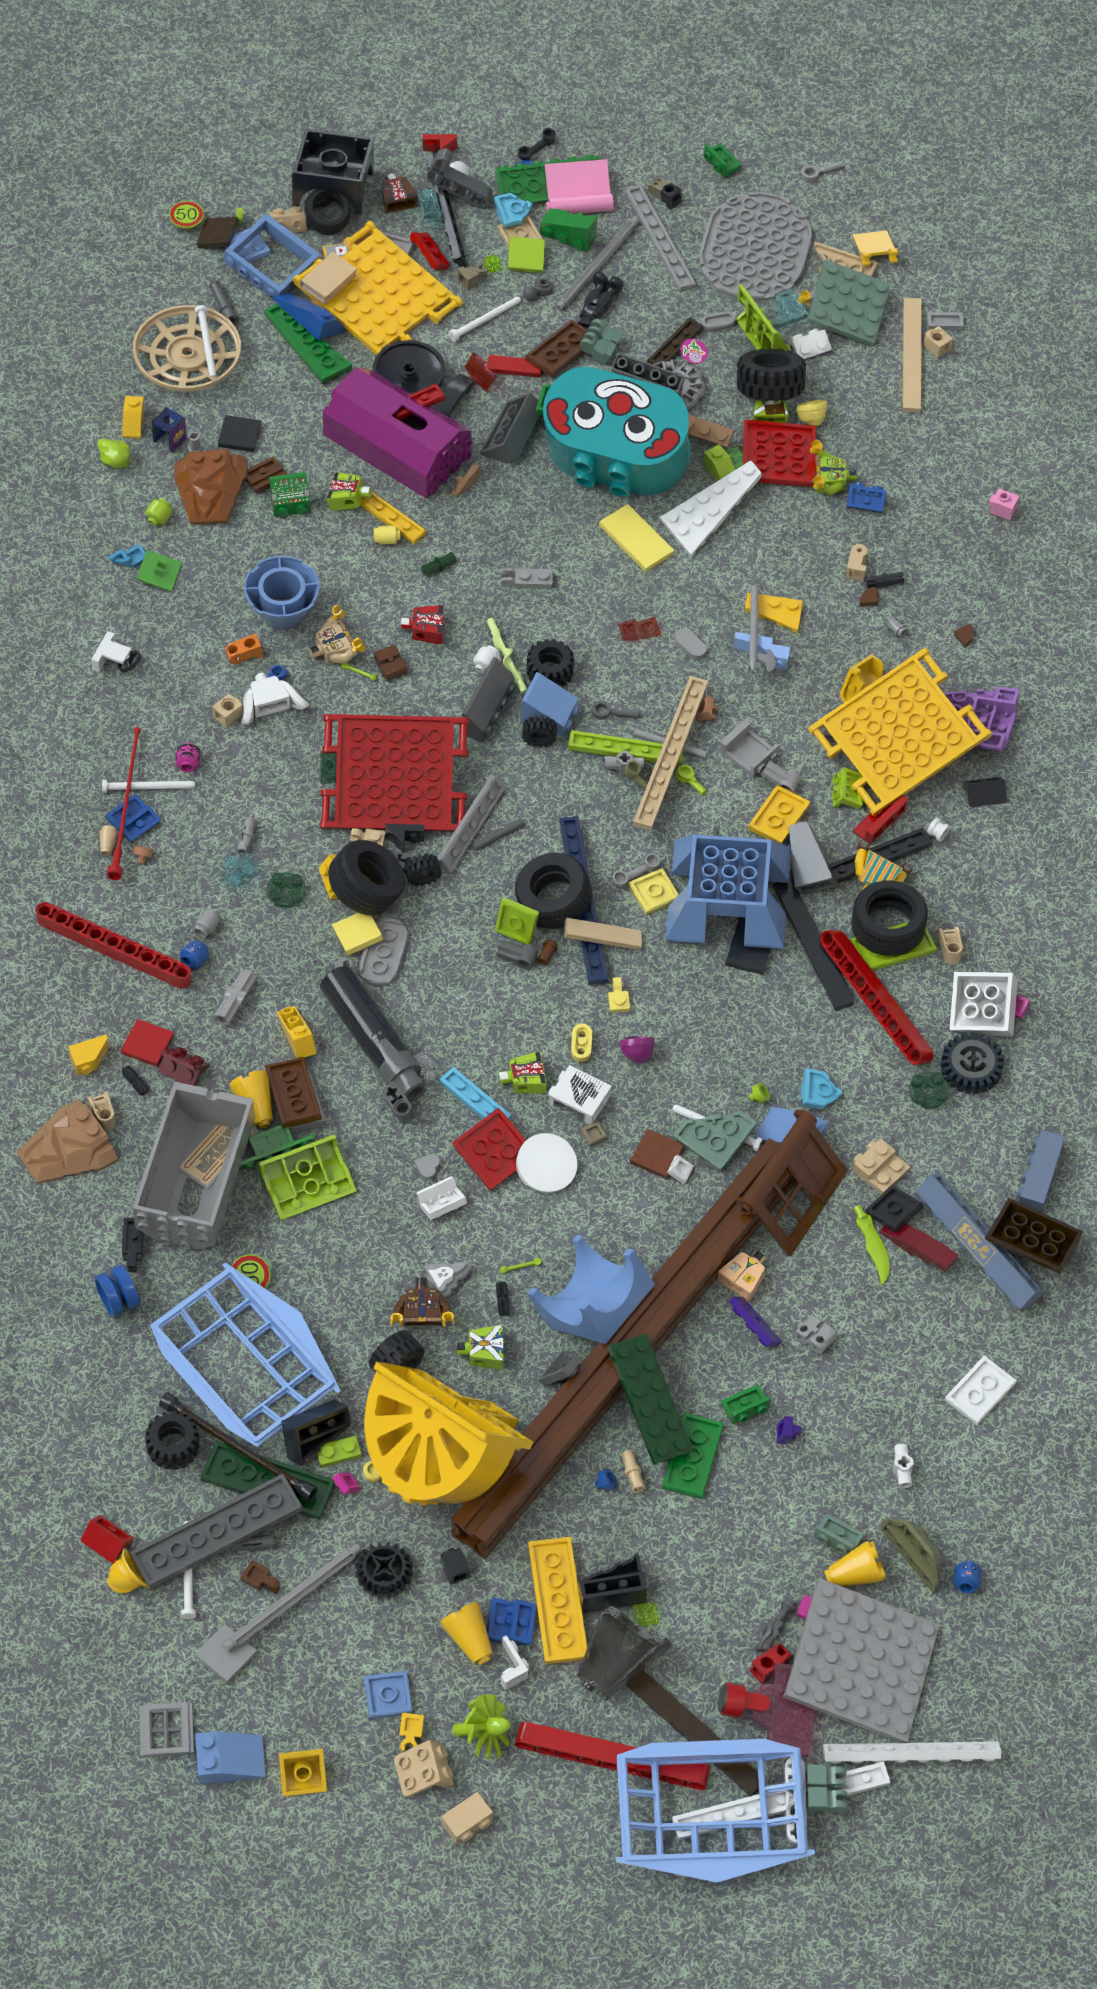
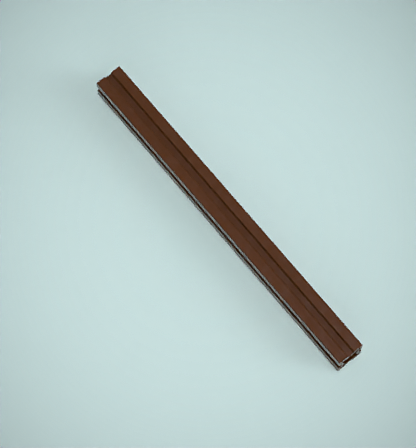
M771 1138L766 1141L652 1278L655 1284L654 1287L606 1344L599 1342L579 1365L577 1372L564 1383L523 1432L522 1435L533 1441L531 1449L521 1448L520 1451L515 1450L508 1466L499 1479L483 1494L465 1502L451 1519V1525L454 1527L451 1530L453 1538L463 1545L466 1544L472 1548L473 1552L486 1560L624 1392L607 1347L647 1333L654 1353H656L717 1280L719 1270L736 1257L763 1224L757 1215H746L741 1212L738 1204L735 1202V1198H744L780 1144ZM786 1168L776 1184L786 1196L797 1182ZM773 1188L763 1204L772 1213L782 1199Z

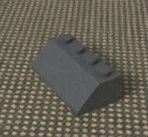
M531 392L506 401L479 453L480 455L504 463L517 461L521 457V452L527 445L528 438L534 431L536 422L541 418V415H537L536 412L538 399Z
M495 657L491 660L462 713V717L469 718L467 737L482 743L486 737H490L493 730L492 725L498 722L501 709L506 708L509 694L512 695L516 688L514 675Z

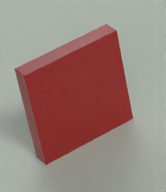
M137 1019L121 1049V1054L158 1067L163 1058L160 1055L161 1050L168 1048L174 1037V1032Z

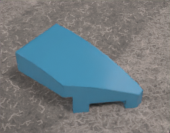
M138 544L126 552L123 549L110 555L109 559L111 562L134 568L142 564L146 552Z

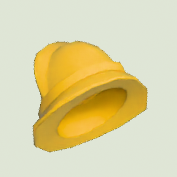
M124 1548L121 1558L110 1567L107 1577L108 1586L117 1593H127L140 1586L150 1589L142 1578L130 1553Z

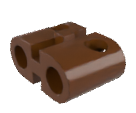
M396 645L373 652L375 662L378 668L381 669V674L385 681L407 674L406 665L400 657Z

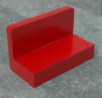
M102 1515L89 1521L81 1538L82 1543L111 1563H115L122 1549L130 1546L134 1540V1537Z

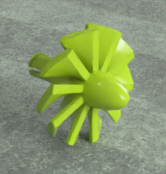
M478 1695V1698L468 1705L471 1711L465 1719V1723H455L453 1725V1734L456 1735L455 1737L468 1736V1744H471L474 1738H478L476 1744L477 1757H480L481 1747L484 1744L487 1760L491 1759L492 1746L497 1753V1757L500 1758L502 1754L497 1737L506 1747L509 1746V1740L505 1732L511 1728V1723L503 1714L507 1708L503 1703L497 1701L496 1695Z

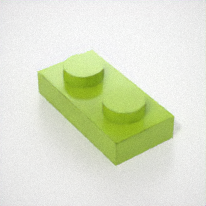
M356 1436L325 1443L317 1453L321 1468L362 1457Z

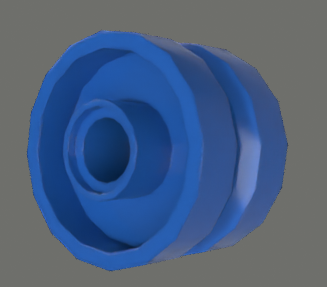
M121 1264L111 1268V1277L105 1272L94 1276L99 1296L108 1313L113 1318L123 1314V1305L129 1310L140 1306L136 1288L128 1272Z

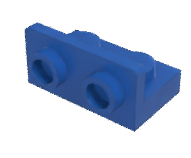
M862 483L850 484L846 507L883 513L886 490H883V487L872 486L870 488L865 487V484Z

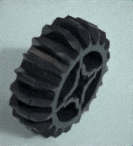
M379 1541L378 1547L371 1544L369 1546L370 1551L364 1549L363 1555L358 1556L359 1563L355 1564V1569L357 1570L355 1575L356 1578H359L358 1584L360 1586L364 1585L363 1590L365 1592L370 1590L371 1596H374L377 1592L380 1599L385 1593L390 1598L391 1592L398 1596L399 1589L405 1591V1584H410V1577L413 1576V1562L410 1561V1555L405 1554V1549L401 1548L398 1550L397 1543L391 1547L389 1541L386 1542V1546H382V1543ZM397 1562L402 1568L399 1576L396 1575L394 1570ZM370 1563L375 1569L371 1577L367 1573V1567Z

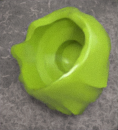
M106 438L98 441L97 446L100 451V459L104 465L107 464L116 469H123L129 465L131 450L128 444L124 443V441Z

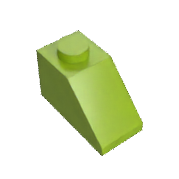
M720 445L704 452L703 466L716 481L735 471L730 456Z

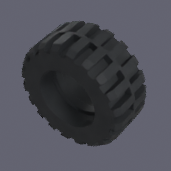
M773 348L752 350L749 353H744L737 362V388L741 394L746 395L748 398L774 402L779 400L785 401L789 398H796L805 389L806 363L802 356L792 351Z

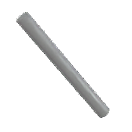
M635 729L633 736L655 743L664 744L666 739L639 729ZM684 745V752L706 758L707 751Z

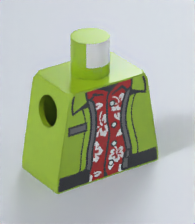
M335 472L326 500L333 511L355 509L361 506L363 498L372 497L373 489L372 487H365L360 476Z
M540 1051L510 1059L509 1071L498 1072L500 1084L512 1083L513 1093H546V1079Z

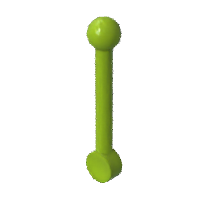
M349 663L341 664L342 669L352 670L370 678L371 681L377 680L375 674H369L349 666Z
M535 1258L531 1262L509 1267L502 1266L500 1272L506 1274L510 1270L532 1265L540 1266L542 1261L540 1258Z

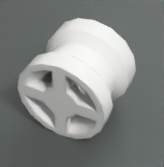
M935 818L930 824L927 834L936 837V840L941 842L947 836L950 825L943 824L940 819Z

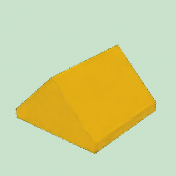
M323 1749L279 1754L283 1797L327 1791Z

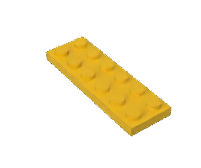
M571 1537L529 1541L528 1549L545 1665L588 1660Z

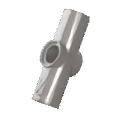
M247 969L241 970L234 984L226 989L223 1002L214 1015V1019L220 1024L230 1025L238 1010L244 1008L249 992L257 981V976L252 971Z

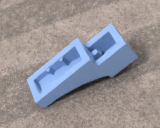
M736 632L734 649L749 652L750 634ZM757 636V652L767 654V648L770 649L776 658L774 669L787 670L790 647L772 644L773 638Z

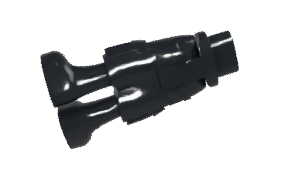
M599 271L594 273L592 280L595 284V289L590 290L585 298V304L579 315V325L588 329L594 319H600L604 312L609 309L613 302L612 297L622 291L624 283L620 278L613 276L608 281L604 273Z

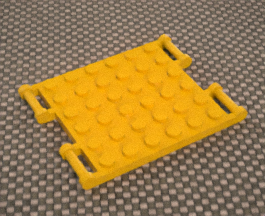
M368 221L365 227L343 240L344 245L350 251L341 258L357 269L355 271L356 277L328 303L324 305L300 287V281L323 260L317 259L314 265L292 278L293 283L320 307L329 311L346 330L376 356L384 347L396 342L398 339L400 341L412 340L406 333L427 317L438 324L445 315L456 307L459 308L463 305V301L459 296H455L378 230L372 221ZM368 232L372 234L364 241H362L360 244H355L356 241H358ZM448 301L451 302V303H449L447 306H445L443 309H441L438 313L435 312V311L438 310L440 307H442L444 304H446Z
M923 648L808 728L811 735H814L826 750V755L829 759H833L839 752L843 751L860 773L862 778L853 783L852 787L854 792H857L869 807L873 817L879 815L882 810L897 801L902 795L904 796L993 735L991 730L987 729L973 712L974 709L971 705H967L957 711L941 691L938 685L944 683L949 676L946 672H942L930 656L927 648ZM924 659L936 675L935 678H931L919 662L920 660ZM968 716L980 732L979 735H975L963 717ZM822 727H825L837 745L831 746L820 731ZM864 785H869L881 801L880 803L875 804L863 788Z

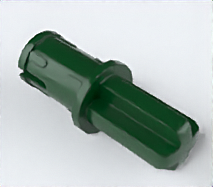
M450 552L440 558L435 557L433 561L421 566V572L424 576H428L438 570L443 571V568L457 562L456 556L453 552Z

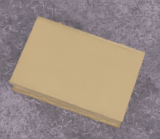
M332 252L311 272L306 274L300 281V287L325 305L356 277L355 271L357 269Z

